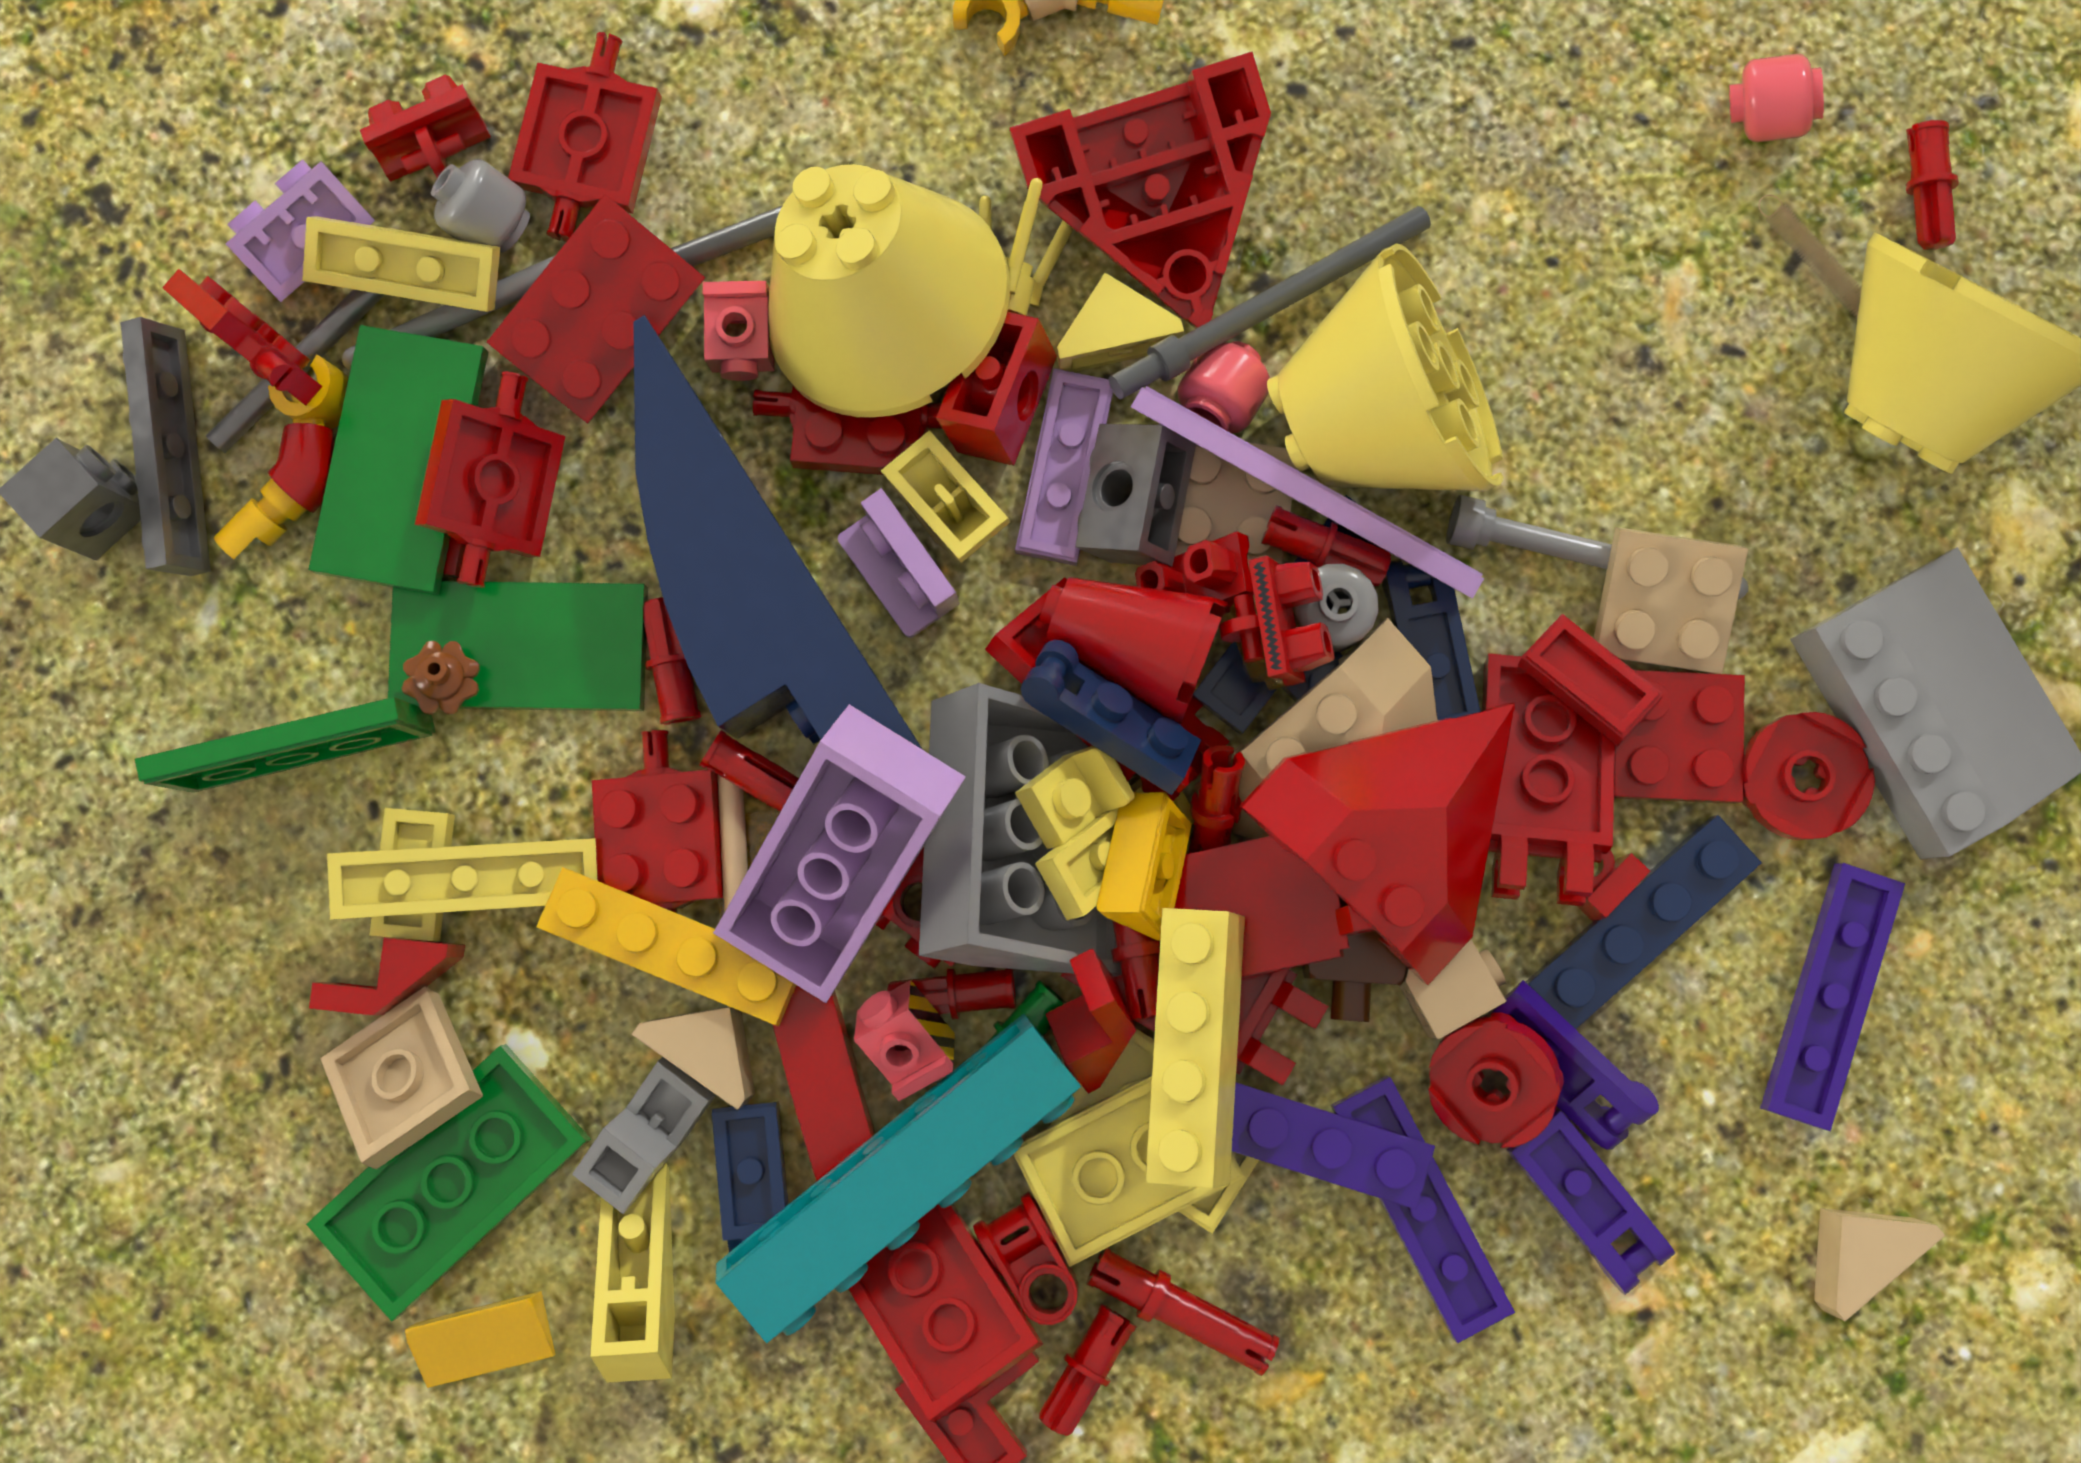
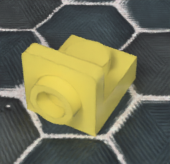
M1095 746L1062 756L1015 792L1046 849L1064 845L1103 812L1126 806L1135 798L1134 792L1116 760Z

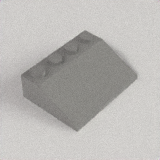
M1958 547L1790 639L1836 718L1851 726L1862 738L1867 747L1863 751L1868 758L1869 769L1874 768L1875 784L1920 860L1954 855L2004 827L2081 773L2080 750Z
M977 683L931 701L929 754L966 777L924 845L919 956L971 966L1075 974L1069 960L1093 948L1113 977L1121 976L1120 963H1113L1111 949L1117 948L1112 920L1099 913L1097 906L1084 917L1066 920L1035 865L1038 860L1053 848L1046 849L1015 794L1016 791L1062 756L1087 748L1088 746L1074 733L1031 707L1022 695Z

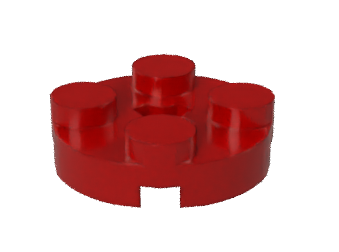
M1806 712L1779 717L1760 728L1752 736L1744 749L1743 802L1741 803L1750 809L1753 817L1762 826L1774 834L1787 839H1821L1853 826L1862 817L1873 796L1875 787L1874 768L1869 769L1868 758L1863 751L1867 747L1860 735L1851 726L1832 715L1821 712ZM1807 760H1811L1816 764L1813 775L1820 779L1821 783L1818 789L1808 787L1801 792L1795 787L1796 779L1791 775L1793 766H1803Z
M1494 1012L1486 1017L1476 1018L1444 1036L1433 1053L1429 1066L1431 1085L1428 1091L1430 1102L1443 1124L1465 1141L1478 1145L1481 1140L1489 1143H1502L1500 1148L1523 1145L1542 1133L1553 1118L1564 1084V1077L1559 1068L1558 1060L1547 1042L1533 1029L1517 1022L1509 1014ZM1490 1068L1494 1072L1499 1070L1508 1077L1506 1086L1510 1093L1503 1095L1497 1089H1493L1488 1093L1480 1087L1485 1077L1481 1070Z

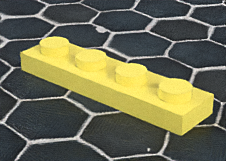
M595 838L327 854L330 920L546 906L562 867L597 881Z

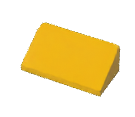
M1165 792L1134 793L1135 798L1126 806L1118 808L1096 906L1097 911L1106 918L1160 941L1162 908H1175L1192 823Z
M542 1291L419 1321L404 1329L408 1346L427 1388L556 1355Z

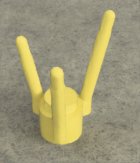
M1034 178L1030 182L1010 258L1006 257L1010 275V300L1007 312L1027 316L1029 305L1033 307L1039 306L1043 287L1073 231V228L1062 220L1033 278L1030 277L1033 266L1023 261L1043 183L1039 178ZM984 195L979 200V216L992 230L991 199L989 196Z

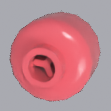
M1803 54L1759 58L1749 61L1743 69L1742 83L1729 85L1731 123L1743 122L1745 134L1752 142L1805 136L1810 131L1813 120L1823 119L1824 93L1821 67L1811 68L1808 58Z
M1239 341L1224 342L1193 360L1190 369L1186 371L1178 385V399L1183 407L1232 434L1239 433L1252 422L1269 393L1267 381L1270 379L1265 365L1261 362L1259 353L1253 347Z

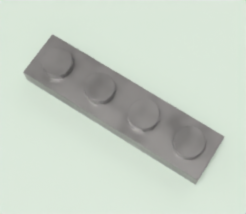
M143 317L120 322L123 363L125 366L130 411L129 422L132 431L136 469L135 481L138 489L142 546L146 569L186 576L211 572L185 330Z

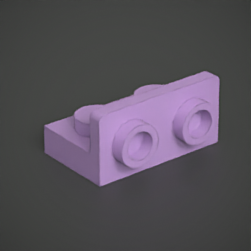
M302 159L274 183L283 192L279 198L265 210L255 200L227 224L236 235L227 241L226 245L280 302L305 282L302 281L306 217L318 216L371 225L375 221L322 161L311 169Z
M881 488L861 502L866 516L838 535V542L903 634L908 638H912L960 603L956 591Z

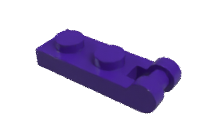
M1524 980L1504 997L1507 1002L1492 1009L1483 1016L1486 1017L1494 1012L1509 1014L1517 1022L1533 1029L1547 1042L1558 1060L1559 1068L1564 1077V1084L1557 1107L1600 1147L1607 1150L1614 1149L1628 1137V1127L1633 1123L1643 1125L1659 1111L1658 1101L1649 1088L1640 1082L1630 1081ZM1602 1095L1612 1107H1601L1595 1099Z
M1555 1110L1548 1126L1536 1138L1523 1145L1507 1149L1516 1163L1597 1261L1610 1281L1624 1295L1640 1283L1637 1276L1655 1262L1661 1266L1676 1254L1672 1246L1562 1111ZM1629 1229L1637 1242L1619 1255L1611 1243Z

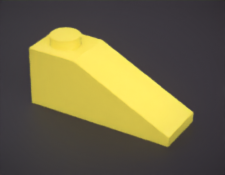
M667 1163L664 1164L624 1214L601 1198L590 1357L607 1383L672 1379L675 1306L670 1177Z

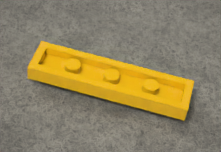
M562 867L536 926L539 929L778 1027L796 988V984L715 935L713 933L715 931L714 928Z

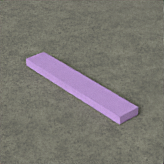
M1148 386L1145 388L1141 387L1131 405V408L1169 428L1203 449L1470 598L1474 597L1484 580L1481 577L1483 574Z

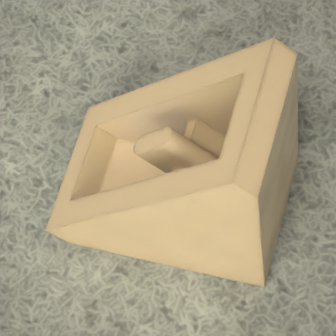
M726 1006L639 1023L631 1034L737 1110L747 1105L755 1095L742 1012Z
M1820 1208L1814 1301L1824 1312L1846 1321L1945 1236L1937 1225L1912 1217Z

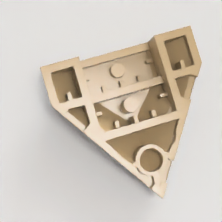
M1388 617L1356 646L1339 659L1337 667L1248 744L1245 746L1240 744L1234 750L1231 767L1233 766L1234 755L1239 751L1245 758L1244 770L1239 785V797L1242 802L1284 757L1308 751L1316 752L1349 744L1348 742L1437 721L1431 666ZM1201 779L1194 784V788L1198 792L1200 790ZM1243 809L1240 821L1238 823L1234 822L1232 831L1235 834L1252 839L1270 836Z

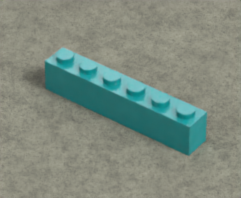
M1022 1014L953 1070L952 1073L937 1083L716 1263V1285L766 1344L782 1331L786 1336L795 1333L812 1318L816 1312L814 1305L833 1289L841 1293L857 1283L868 1270L866 1262L887 1246L889 1250H895L906 1243L919 1229L920 1223L918 1220L937 1204L941 1208H945L960 1199L972 1184L969 1178L989 1162L996 1166L1010 1158L1023 1144L1021 1136L1040 1120L1047 1124L1064 1114L1075 1100L1072 1094L1081 1088V1085L1027 1016Z

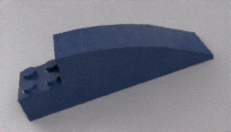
M643 315L635 320V473L647 540L664 603L682 652L717 726L734 738L739 739L787 709L806 739L809 738L812 744L815 745L824 737L850 704L922 749L647 317Z

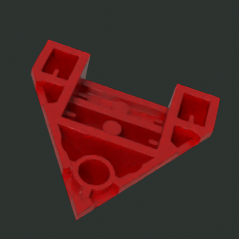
M1253 52L1194 69L1185 83L1074 118L1071 110L1067 109L1009 127L1027 189H1029L1030 182L1034 178L1041 179L1043 183L1039 198L1041 203L1195 329L1211 321L1221 281L1226 271L1253 178L1252 174L1271 116Z
M1515 703L1486 708V711L1457 718H1445L1350 741L1348 742L1349 744L1316 752L1308 751L1284 757L1239 805L1283 849L1299 857L1381 936L1378 940L1426 985H1429L1473 937Z

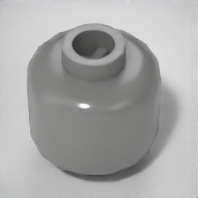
M481 159L469 161L460 168L453 164L447 166L438 176L431 190V195L437 199L434 210L435 223L456 240L498 246L501 253L506 252L518 241L530 219V213L525 210L526 195L524 190Z
M1325 564L1318 568L1323 589V600L1293 607L1296 628L1319 622L1325 624L1331 635L1333 651L1342 652L1356 646L1373 628L1379 612L1378 595L1371 580L1359 569L1345 564ZM1326 599L1333 605L1331 610L1327 606ZM1339 608L1347 609L1346 613L1337 614Z

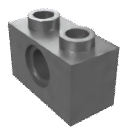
M1099 424L1095 448L1090 456V474L1083 509L1078 517V535L1075 547L1110 563L1145 565L1152 561H1157L1173 567L1196 444L1163 425Z
M55 438L0 488V495L39 538L93 560H98L141 521L135 475L116 459L109 463L89 445H85L79 450Z

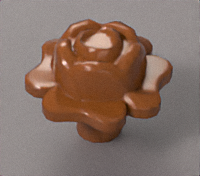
M428 641L418 655L403 663V670L410 678L403 682L402 691L405 695L416 699L421 711L426 715L434 714L438 711L439 707L445 714L454 715L458 712L464 700L476 696L479 692V686L472 678L478 675L480 665L475 660L466 657L461 645L456 641L448 642L443 648L436 641Z

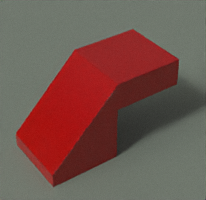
M384 937L377 986L342 982H312L309 1009L372 1016L384 1015L424 986L430 985L464 957L465 945Z
M1093 948L1069 960L1083 995L1046 1013L1065 1066L1088 1094L1101 1087L1136 1032L1135 1025L1115 978Z

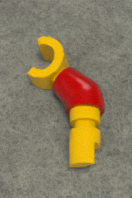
M317 354L310 367L316 373L317 382L323 387L306 406L288 391H278L275 389V386L268 385L269 397L275 408L293 419V423L284 426L277 461L268 471L271 479L260 489L264 497L259 502L251 498L213 537L218 546L233 560L255 538H258L268 546H272L287 531L283 523L288 518L296 522L306 510L314 513L322 505L334 450V432L331 429L339 425L349 377Z

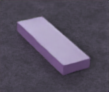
M1059 369L1053 370L1017 538L1016 554L1077 566L1080 549L1075 547L1078 535V517L1083 509L1090 474V456L1095 448L1099 424H1107L1113 396L1109 379Z

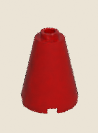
M1069 577L1064 588L1052 585L1043 605L1039 621L1049 625L1047 639L1050 641L1062 640L1069 643L1075 648L1080 661L1113 683L1121 686L1128 693L1166 718L1182 723L1228 602L1210 596Z

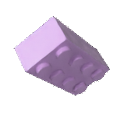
M849 704L817 745L713 933L827 1003L966 776Z

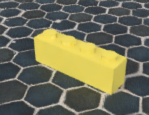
M1162 908L1145 1183L1211 1189L1230 1184L1245 916L1229 911Z

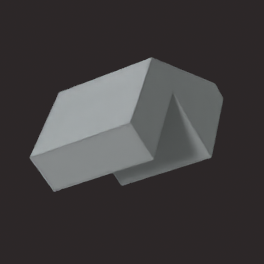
M662 1057L657 1061L627 1107L602 1129L572 1175L624 1214L686 1139L716 1094Z

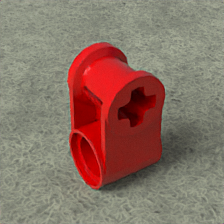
M1028 1191L1020 1196L1021 1204L988 1224L980 1220L973 1225V1229L986 1255L997 1272L1004 1277L1022 1311L1030 1320L1040 1325H1054L1064 1321L1072 1314L1078 1299L1079 1283L1072 1267H1069L1038 1203ZM1023 1226L1029 1227V1229L1012 1238L1011 1240L1007 1242L1003 1241V1238L1007 1237L1008 1235L1012 1234L1013 1232L1017 1231ZM1053 1274L1065 1283L1068 1295L1060 1306L1045 1308L1038 1305L1033 1299L1031 1283L1038 1276Z

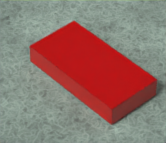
M1561 614L1522 655L1518 663L1520 668L1618 747L1656 707L1664 695L1564 614Z

